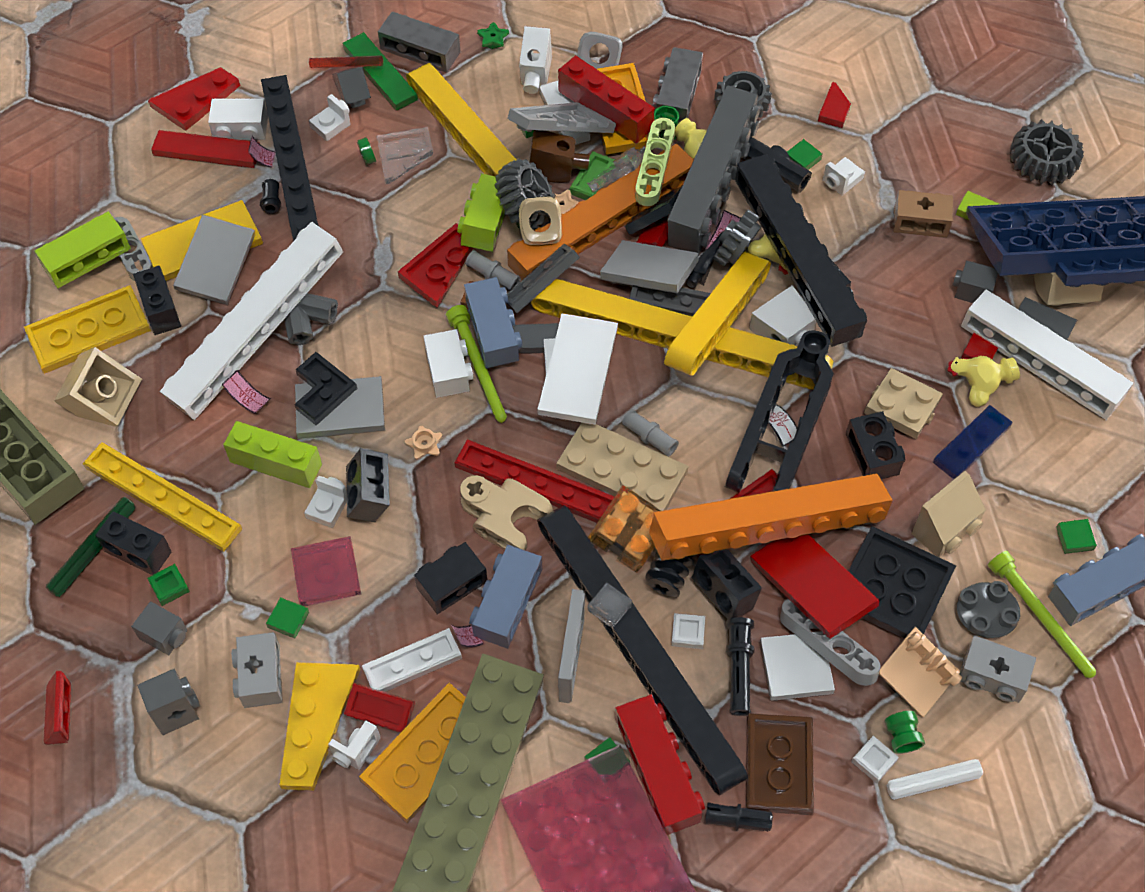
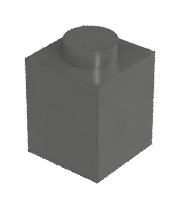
M966 260L963 271L957 270L952 286L957 287L954 298L974 303L986 289L993 293L998 276L997 270Z
M151 601L131 626L140 640L168 656L174 648H178L183 643L188 631L180 617Z

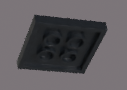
M871 526L848 571L879 599V606L862 618L905 639L914 627L922 634L925 633L957 565Z

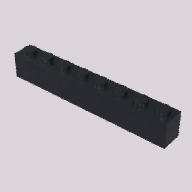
M287 75L261 79L294 242L298 233L311 222L317 226L319 224Z
M767 154L737 163L736 184L751 210L759 216L758 222L822 332L829 338L830 346L833 347L862 337L867 323L866 313L863 308H859L854 300L852 289L846 286L842 280L838 266L833 265L830 260L826 246L818 240L814 226L806 220L802 206L794 200L790 186L782 180L778 166L772 163Z

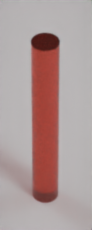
M382 56L309 58L310 68L383 66Z

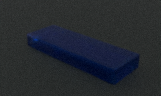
M989 405L934 458L933 463L951 478H957L961 473L968 470L1007 432L1013 422Z

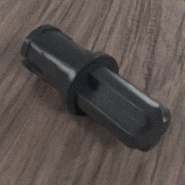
M711 802L707 803L705 824L735 827V831H739V828L771 831L773 814L769 811L741 808V804L735 807Z

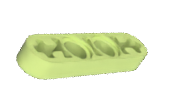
M658 118L651 125L635 190V199L643 206H652L660 198L675 136V124L668 118ZM661 130H665L664 139L659 138ZM654 148H661L665 152L663 154L656 155L653 154L651 150ZM649 168L658 169L660 173H658L657 175H649L648 173H646V170ZM647 184L651 185V191L649 192V194H644L647 189Z

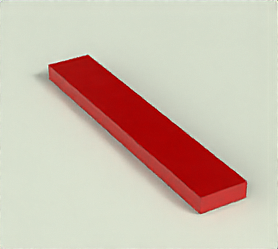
M468 439L454 462L455 468L484 477L486 480L501 486L508 478L516 480L547 498L552 506L559 508L566 505L572 514L600 525L618 500V497Z

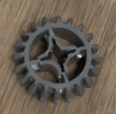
M1041 119L1037 124L1031 121L1028 126H1022L1014 136L1010 146V162L1014 163V170H1021V177L1029 176L1030 182L1036 179L1039 180L1041 185L1045 181H1048L1051 186L1056 181L1062 184L1066 179H1071L1074 173L1079 170L1084 157L1083 143L1079 142V135H1072V128L1064 129L1063 123L1058 126L1052 120L1049 123H1045Z
M527 159L511 161L504 165L498 171L499 174L495 176L497 183L494 186L498 190L496 196L500 199V206H503L505 215L508 214L511 223L516 222L519 229V208L523 200L536 197H556L551 190L552 186L549 185L547 177L543 176L542 170L537 169L536 165L529 163ZM541 210L535 211L529 218V224L533 230L544 227L551 222L548 213Z

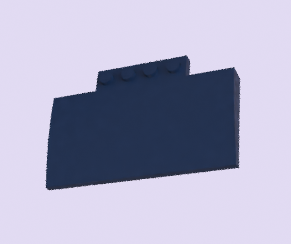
M1145 196L967 206L966 213L973 230L990 262L1000 276L1056 273L1064 285L1069 287H1080L1087 284L1105 286L1109 283L1119 282L1133 284L1136 281H1145Z

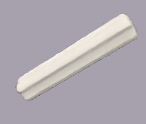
M973 759L890 780L887 784V790L890 798L895 800L979 779L983 775V769L979 760Z

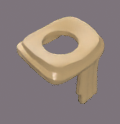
M536 197L523 200L519 208V222L524 242L529 245H545L559 242L562 236L561 209L557 200L552 197ZM535 211H545L550 216L551 225L544 232H536L530 227L529 218Z

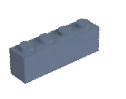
M1139 534L1127 543L1128 546L1122 549L1115 547L1105 553L1103 559L1095 563L1094 560H1090L1083 564L1077 573L1071 576L1069 573H1065L1053 582L1054 587L1048 597L1070 626L1145 587V536L1143 534Z

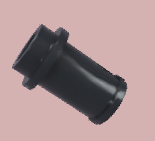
M266 179L262 182L263 193L260 207L265 213L274 214L281 207V201L278 198L279 183L274 179Z

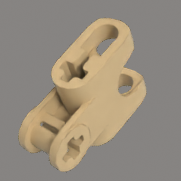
M475 475L467 477L460 486L463 510L478 518L473 525L474 530L481 537L503 550L506 549L507 545L522 550L527 548L525 535L513 526L517 519L530 517L538 520V518L553 511L552 505L547 498L510 478L506 479L501 487H498L484 477Z

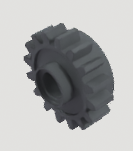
M748 71L732 72L728 76H723V82L717 83L714 95L715 107H718L726 86L729 85L758 95L757 106H760L758 117L761 118L763 111H768L772 93L769 92L770 85H765V79L755 73Z
M748 209L739 222L732 220L718 239L723 244L713 259L724 267L728 262L734 265L762 227L756 223L759 216Z

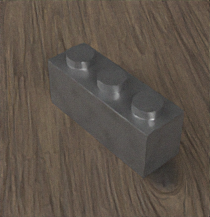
M393 11L378 30L381 50L423 65L431 63L435 69L446 73L461 53L459 34Z
M673 47L671 56L665 58L663 72H666L665 76L660 75L658 91L660 93L659 95L655 94L652 106L655 107V110L661 106H671L679 112V123L683 119L688 118L702 70L703 52Z

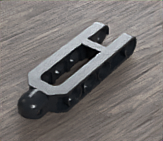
M816 330L807 331L802 335L796 349H789L777 355L728 474L725 488L736 492L741 491L756 453L782 463L773 492L791 488L828 395L834 375L829 363L825 359L830 340L824 333ZM797 373L811 378L815 387L813 392L811 391L809 394L807 406L803 417L799 419L793 442H790L786 450L764 442L762 438L787 377Z

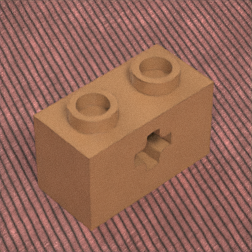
M898 191L894 206L893 232L948 237L953 222V195Z

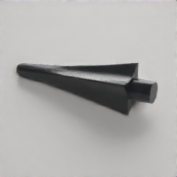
M723 231L699 257L698 263L687 278L686 283L689 287L695 288L698 283L703 286L705 285L714 262L713 258L722 244L718 239Z

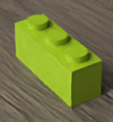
M481 173L478 184L473 183L470 193V199L472 200L467 199L464 208L465 217L461 216L457 232L462 233L461 245L493 252L505 217V210L503 206H500V199L496 196L498 190L494 186L497 183L495 176Z
M108 211L63 236L46 243L34 250L43 269L58 289L125 253L131 247L124 231Z
M239 421L235 422L223 444L231 463L307 488H311L322 466L316 446Z

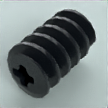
M656 551L655 559L652 560L650 569L645 576L648 585L654 591L665 596L679 597L680 590L677 587L684 586L685 580L682 577L689 575L687 567L693 566L694 560L692 557L697 556V554L685 556L681 559L662 561L658 551Z

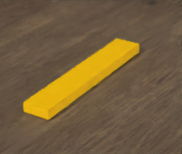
M103 442L82 463L85 469L223 552L242 531L241 524Z

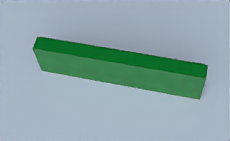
M364 32L342 43L345 52L358 67L363 68L364 74L396 111L418 100L414 89Z

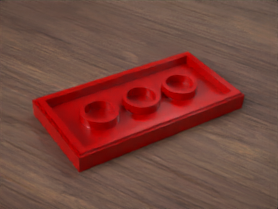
M809 534L800 535L796 538L774 540L750 556L751 563L829 639L879 606V599Z

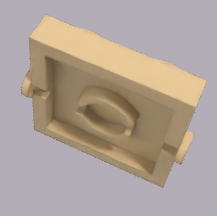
M891 368L880 386L877 385L876 390L873 391V397L867 404L864 413L869 415L883 411L887 421H891L895 429L917 439L926 423H931L935 415L933 412L939 404L943 393Z

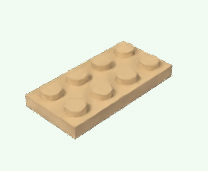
M588 423L580 424L556 463L557 470L619 498L623 492L633 495L635 500L653 512L667 510L689 466L604 427Z

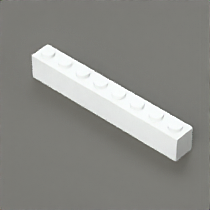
M313 222L305 229H302L294 242L280 253L277 261L269 270L262 273L259 281L251 290L244 293L241 301L234 309L223 317L222 322L217 328L204 338L200 347L185 359L183 366L174 376L167 379L160 392L168 401L195 420L223 389L222 383L236 370H240L340 257L343 250L337 239Z

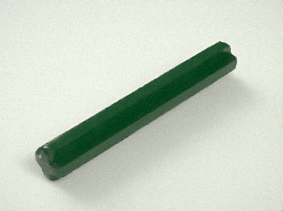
M126 497L120 498L46 584V588L51 594L60 597L101 550L102 547L95 535L113 511L126 518L131 515L135 510V505L131 500Z

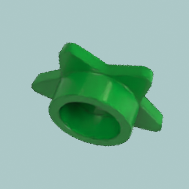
M492 22L487 29L477 30V34L483 38L482 47L496 49L504 46L503 38L509 34V30L500 29L495 22Z

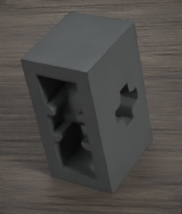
M175 668L137 685L146 710L162 735L199 720L195 708L200 706L198 698L191 688L187 677L180 679Z

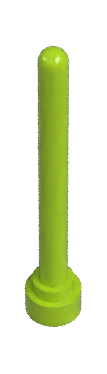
M465 305L453 306L446 312V318L449 325L459 331L461 339H465L468 355L495 419L502 423L507 419V415L469 329L470 314Z
M1007 550L994 557L988 563V567L992 572L1008 580L1086 678H1093L1096 675V669L1015 571L1017 568L1014 564L1015 559Z

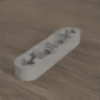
M789 599L783 602L780 621L785 627L855 683L868 686L877 681L881 665L875 656L843 631L831 639L825 634H813L810 629L819 628ZM843 647L847 649L849 653L839 654L835 652L833 648Z

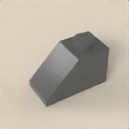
M354 67L332 73L341 100L346 104H350L351 108L366 104L365 99L371 98L362 67Z

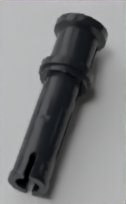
M736 617L726 621V627L729 629V645L726 646V653L731 658L730 713L735 716H747L748 713H751L750 658L755 653V648L751 645V630L754 628V621L749 618Z

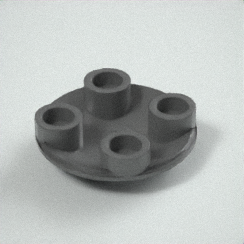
M994 581L993 583L981 582L963 589L958 598L957 613L960 621L969 631L985 638L1003 637L1011 633L1019 622V604L1003 582Z

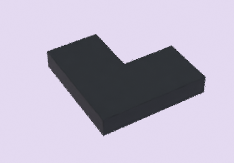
M682 186L661 196L654 206L633 216L624 226L627 232L633 234L669 215Z
M317 352L295 369L297 376L312 387L308 393L295 403V408L316 426L358 389L357 384Z

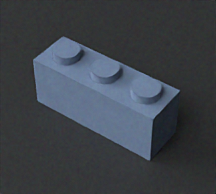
M497 277L464 284L467 307L485 367L490 368L519 361L518 349L523 348L520 333H514L512 327L515 326V318L512 309L507 310L505 305L508 303L505 287L500 288Z
M507 545L503 554H498L493 566L495 574L492 580L485 582L481 597H483L480 607H474L469 624L472 625L473 636L507 649L511 644L542 572V556Z

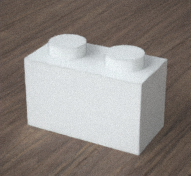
M212 99L208 123L213 137L251 140L253 135L255 140H265L268 114L264 99Z
M457 329L424 335L425 350L436 398L469 392V380L473 379L471 363H465L464 357L468 356L465 339L459 340Z

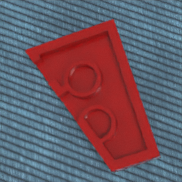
M219 67L149 99L148 102L152 109L187 131L210 112L212 99L227 98L240 87V82L237 77Z
M457 223L398 271L399 279L436 308L442 302L466 262L468 255L473 250V247L461 245L462 233L457 232Z

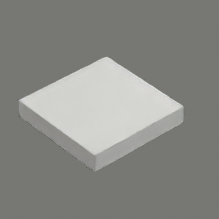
M822 631L812 632L815 635H823ZM797 635L761 638L760 646L771 701L834 694L835 688L829 661Z

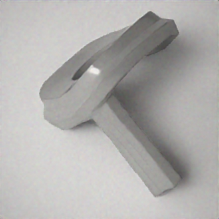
M587 32L580 39L577 56L596 69L619 65L622 41L614 36L598 32ZM597 43H602L609 49V58L602 64H597L590 58V49Z

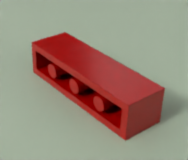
M576 55L558 69V89L560 93L573 102H578L615 122V130L636 144L650 133L651 125L654 121L655 107Z
M652 694L615 707V721L663 836L701 823L702 811L705 810V805L699 791L694 792L689 780H692V775L686 761L681 762L676 752L679 750L678 741L673 732L668 733L664 722L667 721L661 703L656 704Z

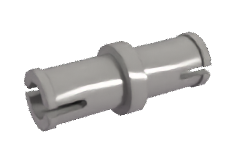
M475 250L466 259L465 264L467 267L485 276V279L497 277L499 284L509 291L520 283V276L503 268L497 260L491 261Z
M633 409L624 416L622 425L639 435L641 441L645 444L650 443L668 457L677 449L679 441L662 431L660 425L656 422H649Z

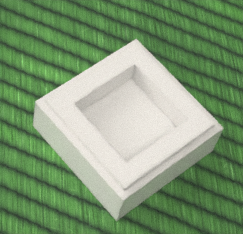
M674 613L672 646L703 649L705 616Z
M872 736L853 757L851 762L875 783H878L899 757L876 737Z

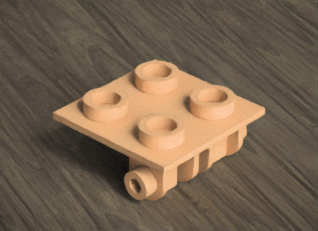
M916 627L912 629L881 666L879 675L921 717L927 714L950 684L955 686L962 679V676L959 674L960 670Z

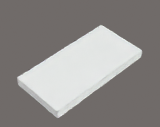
M561 314L538 406V415L596 425L618 323Z

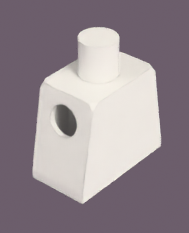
M525 26L519 64L521 84L524 85L523 90L525 92L535 94L538 92L539 86L547 84L552 60L551 34L548 28Z
M790 286L752 312L749 329L756 335L797 346L805 332L815 330L816 320L796 289Z

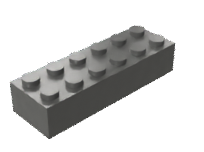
M729 85L726 86L669 215L668 246L679 250L696 252L698 256L703 247H708L712 232L709 231L712 224L717 225L722 210L719 208L722 202L726 203L731 192L729 185L731 180H735L737 163L740 162L741 158H746L750 148V143H748L750 136L755 137L759 127L757 119L760 113V106H757V94Z

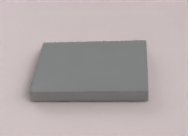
M202 214L174 282V289L228 305L255 237V230Z
M622 240L601 269L600 275L601 279L606 281L678 293L698 263L699 258L696 252Z
M381 376L352 379L357 384L358 389L317 426L296 410V434L298 439L384 431L385 420ZM295 384L296 402L312 389L309 384Z
M572 589L558 676L559 702L563 703L572 702L585 619V593H583V590Z

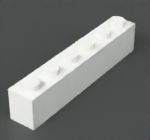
M987 289L968 309L961 324V327L972 334H978L997 346L998 351L1009 358L1013 357L1018 364L1106 421L1133 385V382L1122 374L1109 368L1098 359L1079 349L1073 343L1057 335L1048 327L1043 326Z

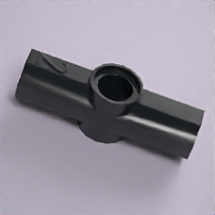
M750 136L748 141L750 148L744 160L767 154L772 163L778 166L784 183H788L797 192H802L811 179L812 172L792 161L786 150L781 146L773 145L770 148Z

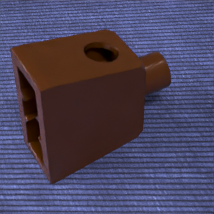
M546 130L533 131L529 163H534L537 169H541L543 176L547 177L548 182L567 183L570 181L572 169L588 170L590 155L574 153L576 140L573 137Z

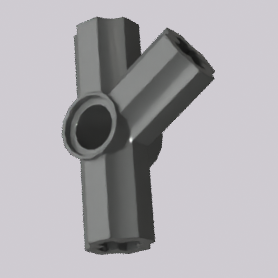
M307 293L285 318L289 343L303 345L309 343L314 338L310 320L329 325L334 322L337 316V300Z

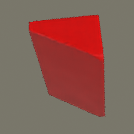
M56 671L46 687L44 744L46 745L68 743L71 682L62 671Z

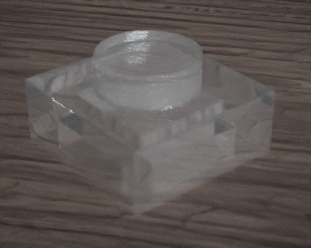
M606 583L588 604V611L613 628L631 607L632 600Z

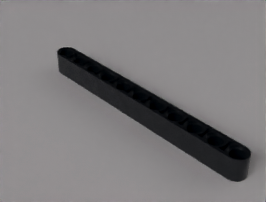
M563 505L538 518L537 521L542 534L579 590H583V593H585V599L649 695L652 694L656 704L661 703L668 724L712 790L720 796L748 779L743 764L569 508Z

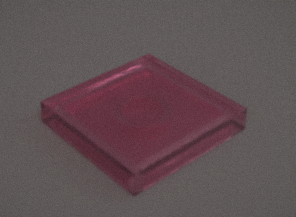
M351 536L291 548L300 605L309 606L362 594Z

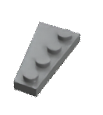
M578 102L510 108L507 118L516 123L518 129L527 132L546 130L613 133L616 126L615 122Z

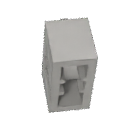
M275 633L236 637L237 649H232L231 653L233 667L237 668L238 678L233 679L234 697L241 700L244 708L283 703L280 645Z
M974 635L967 648L959 673L962 676L961 682H964L971 689L994 693L1001 700L1020 703L1027 692L1036 657Z

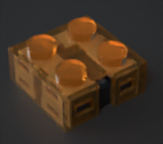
M622 485L588 535V538L605 552L609 549L618 555V561L637 573L655 548L649 530L653 513L661 510L625 485Z

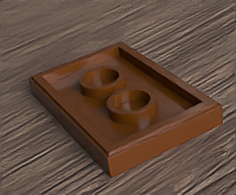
M748 713L747 809L769 811L771 813L813 815V717Z

